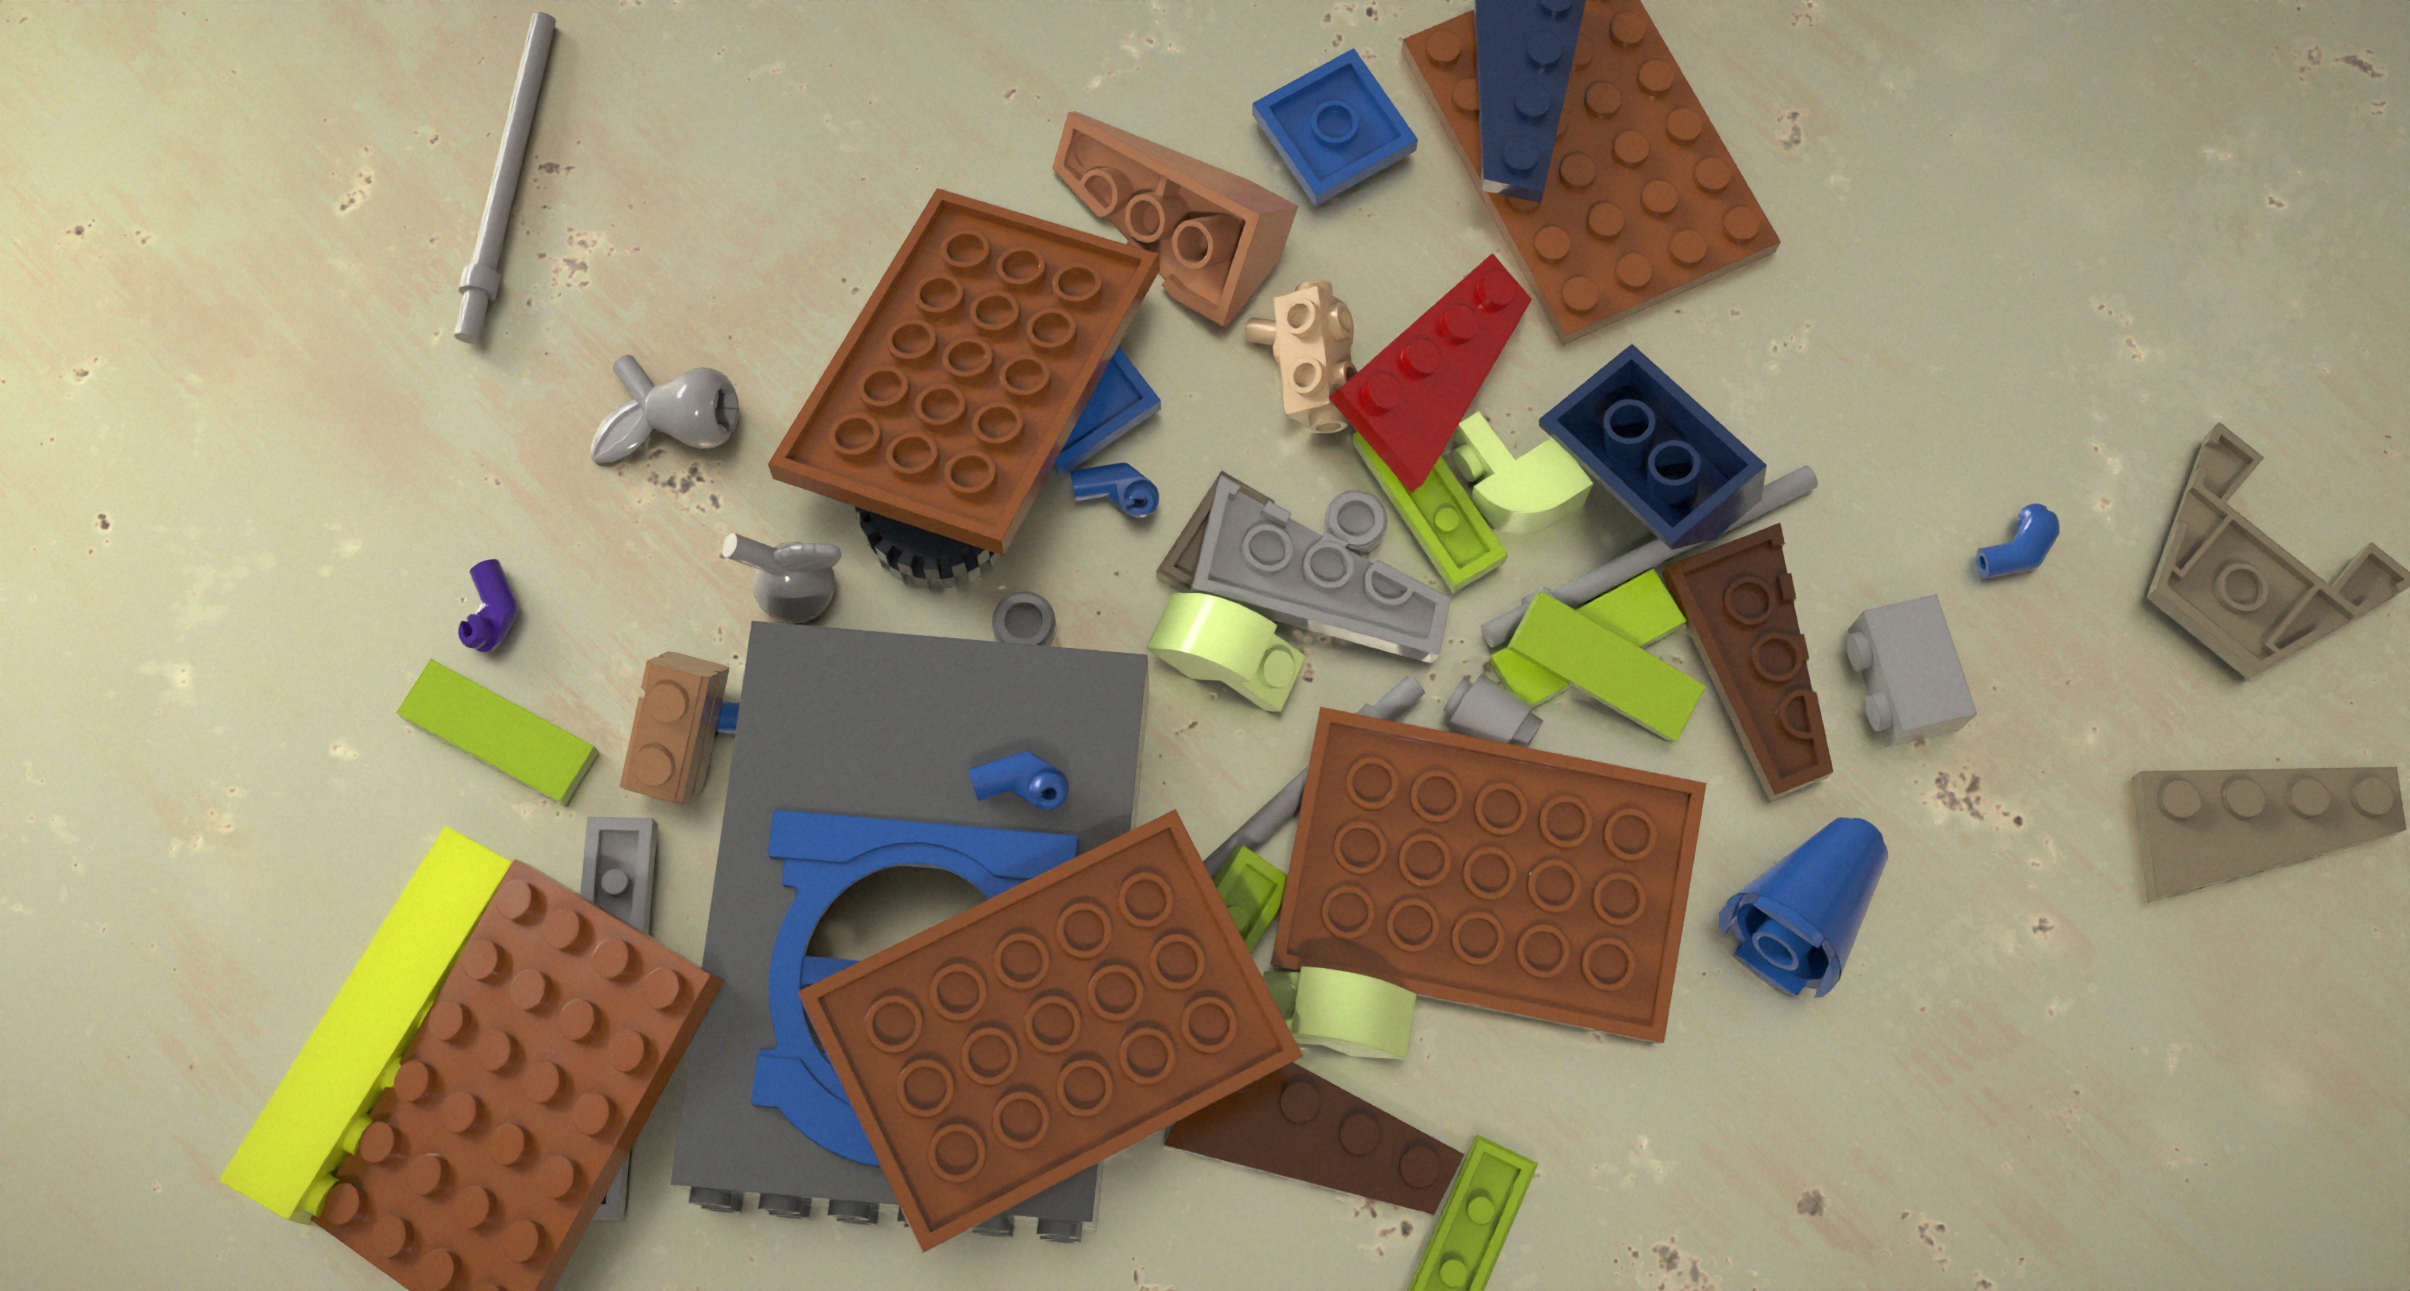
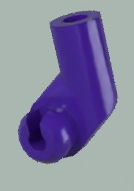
M497 559L482 561L470 569L469 573L482 603L476 613L468 615L467 621H461L458 627V635L462 644L479 652H488L502 645L519 611L517 600Z

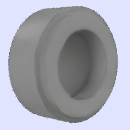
M1362 490L1343 492L1336 496L1327 507L1324 532L1326 531L1347 542L1348 544L1345 548L1359 556L1368 554L1375 550L1384 539L1388 522L1386 509L1382 502L1369 492Z
M1019 591L1006 596L996 606L992 617V627L997 642L1050 646L1056 635V618L1052 606L1044 597L1034 592Z

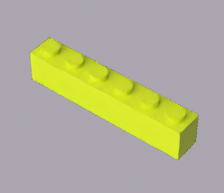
M445 825L219 1178L220 1182L288 1221L310 1226L312 1222L310 1219L313 1215L320 1217L329 1191L340 1182V1180L335 1178L336 1173L348 1152L353 1155L356 1154L363 1131L373 1123L369 1118L370 1113L385 1087L394 1086L395 1075L401 1067L400 1060L513 863L512 861Z

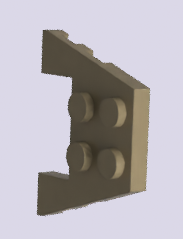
M2219 422L2203 439L2146 598L2249 680L2410 587V572L2371 542L2358 552L2331 586L2227 504L2229 498L2265 457Z

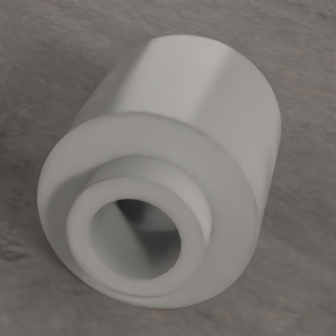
M1483 674L1477 678L1474 684L1463 678L1443 709L1453 716L1447 728L1456 734L1522 747L1529 746L1544 721L1531 713L1532 705Z

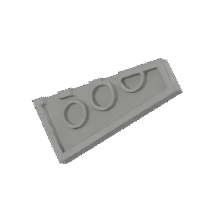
M1220 475L1190 593H1202L1220 597L1242 605L1270 620L1434 664L1440 654L1451 601L1450 597L1381 560L1372 563L1346 549L1347 542L1326 531L1323 536L1290 519L1291 512L1270 501L1266 505L1240 492V485Z

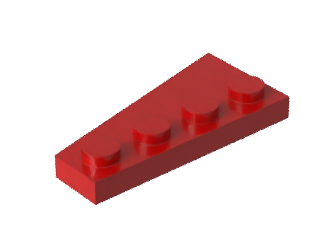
M1493 253L1329 397L1332 403L1411 493L1424 484L1532 300Z

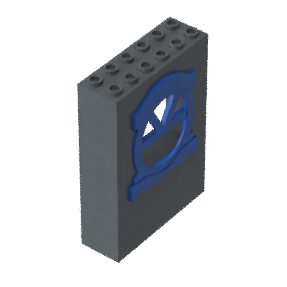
M761 621L751 622L702 962L703 968L724 979V982L691 1039L670 1184L690 1194L689 1204L700 1205L702 1210L742 1213L744 1201L759 1203L758 1210L768 1211L770 1216L791 1219H810L811 1207L828 1209L827 1216L836 1217L837 1222L858 1225H877L879 1213L898 1215L897 1222L904 1223V1227L910 1229L826 1052H820L812 1039L804 1017L802 1002L798 996V991L803 986H811L860 961L805 956L809 940L822 915L832 902L852 884L879 870L893 866L944 869L961 876L980 890L987 899H990L1135 829L1149 698L1147 654ZM1020 752H1030L1054 765L1065 774L1069 783V792L1066 801L1055 810L1037 808L1010 791L978 801L968 769ZM1104 1160L971 1228L972 1234L992 1237H1013L1014 1226L1037 1227L1036 1234L1040 1235V1240L1060 1243H1081L1082 1232L1097 1233Z

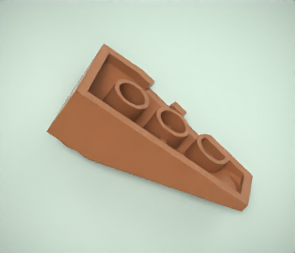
M1076 111L1068 112L1052 166L1055 172L1097 217L1106 216L1128 240L1127 245L1159 255L1160 271L1158 273L1165 280L1161 286L1176 301L1221 326L1229 325L1280 262L1298 209V205L1248 179Z

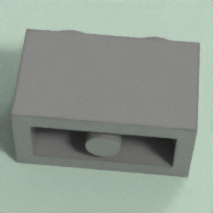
M1937 594L1865 610L1848 629L1849 634L1846 636L1847 655L1853 669L1862 672L1869 693L1865 697L1867 717L1875 731L1881 730L1886 748L1959 731L1977 715Z

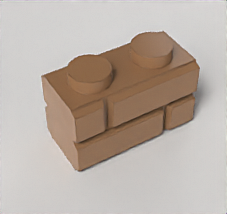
M670 651L659 655V657L647 660L641 685L645 694L638 699L620 782L621 788L680 804L689 800L691 796H695L703 791L729 667Z

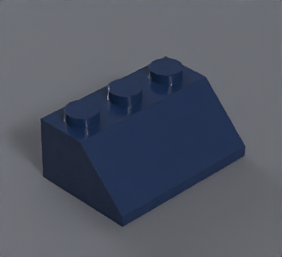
M1633 344L1629 345L1539 419V426L1671 550L1716 539L1762 499L1767 465Z

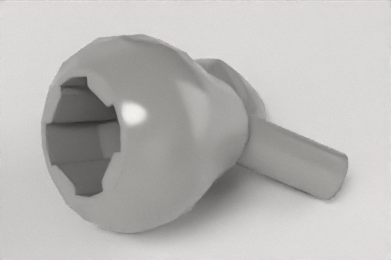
M625 355L620 357L614 363L613 371L634 399L614 409L603 420L598 428L599 431H596L593 438L591 458L596 463H608L622 459L635 452L644 444L653 429L673 436L694 448L713 449L723 444L732 435L738 421L739 403L733 384L723 373L712 368L701 367L689 370L672 380L655 386L633 356Z
M736 533L728 534L722 545V555L725 558L755 568L752 575L753 595L759 607L774 620L787 624L805 623L819 616L830 604L835 591L832 567L841 558V551L837 546L819 543L788 542L772 547Z

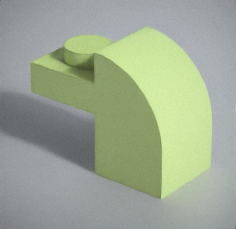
M1479 411L1458 424L1452 445L1454 449L1452 456L1459 471L1468 481L1473 482L1477 480L1479 482L1474 486L1470 499L1490 527L1513 534L1533 533L1552 526L1585 504L1593 482L1578 462L1552 437L1515 460Z
M1172 593L1146 648L1189 678L1222 681L1265 711L1273 712L1282 711L1306 658V655L1274 634L1277 624L1242 605L1202 593Z
M1301 966V972L1264 971L1263 979L1296 1043L1324 1045L1354 1057L1407 1060L1416 1001L1415 993L1380 979L1340 970Z

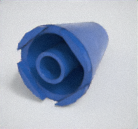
M1836 818L1733 895L1719 912V929L1723 937L1731 929L1739 941L1740 946L1734 953L1740 961L1764 981L1784 992L1798 995L1806 987L1817 989L1814 998L1824 997L1841 978L1888 860V850L1881 832L1864 819Z

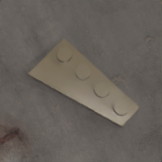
M2397 767L2140 771L2132 777L2148 903L2196 888L2201 889L2223 883L2229 879L2278 868L2313 856H2322L2395 836L2407 830Z

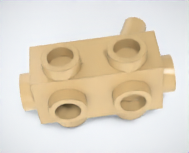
M1322 280L1304 282L1295 288V292L1274 298L1276 321L1251 317L1245 326V337L1249 342L1273 345L1274 358L1281 366L1285 415L1309 427L1314 433L1338 432L1347 427L1348 420L1332 403L1329 397L1357 373L1354 364L1351 362L1350 355L1354 334L1353 319L1347 305L1333 296L1332 284L1330 282Z

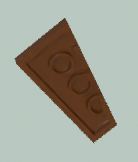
M1781 523L1666 566L1662 573L1676 605L1687 620L1685 625L1769 801L1827 779L1833 773L1817 692L1812 691L1807 661L1809 660L1805 635L1800 634L1794 601L1796 593L1791 573H1787L1782 550L1785 542Z
M1294 1062L1176 1122L1164 1143V1148L1185 1154L1199 1155L1244 1169L1249 1168L1309 1186L1323 1187L1346 1193L1348 1196L1429 1217L1434 1216L1465 1155Z

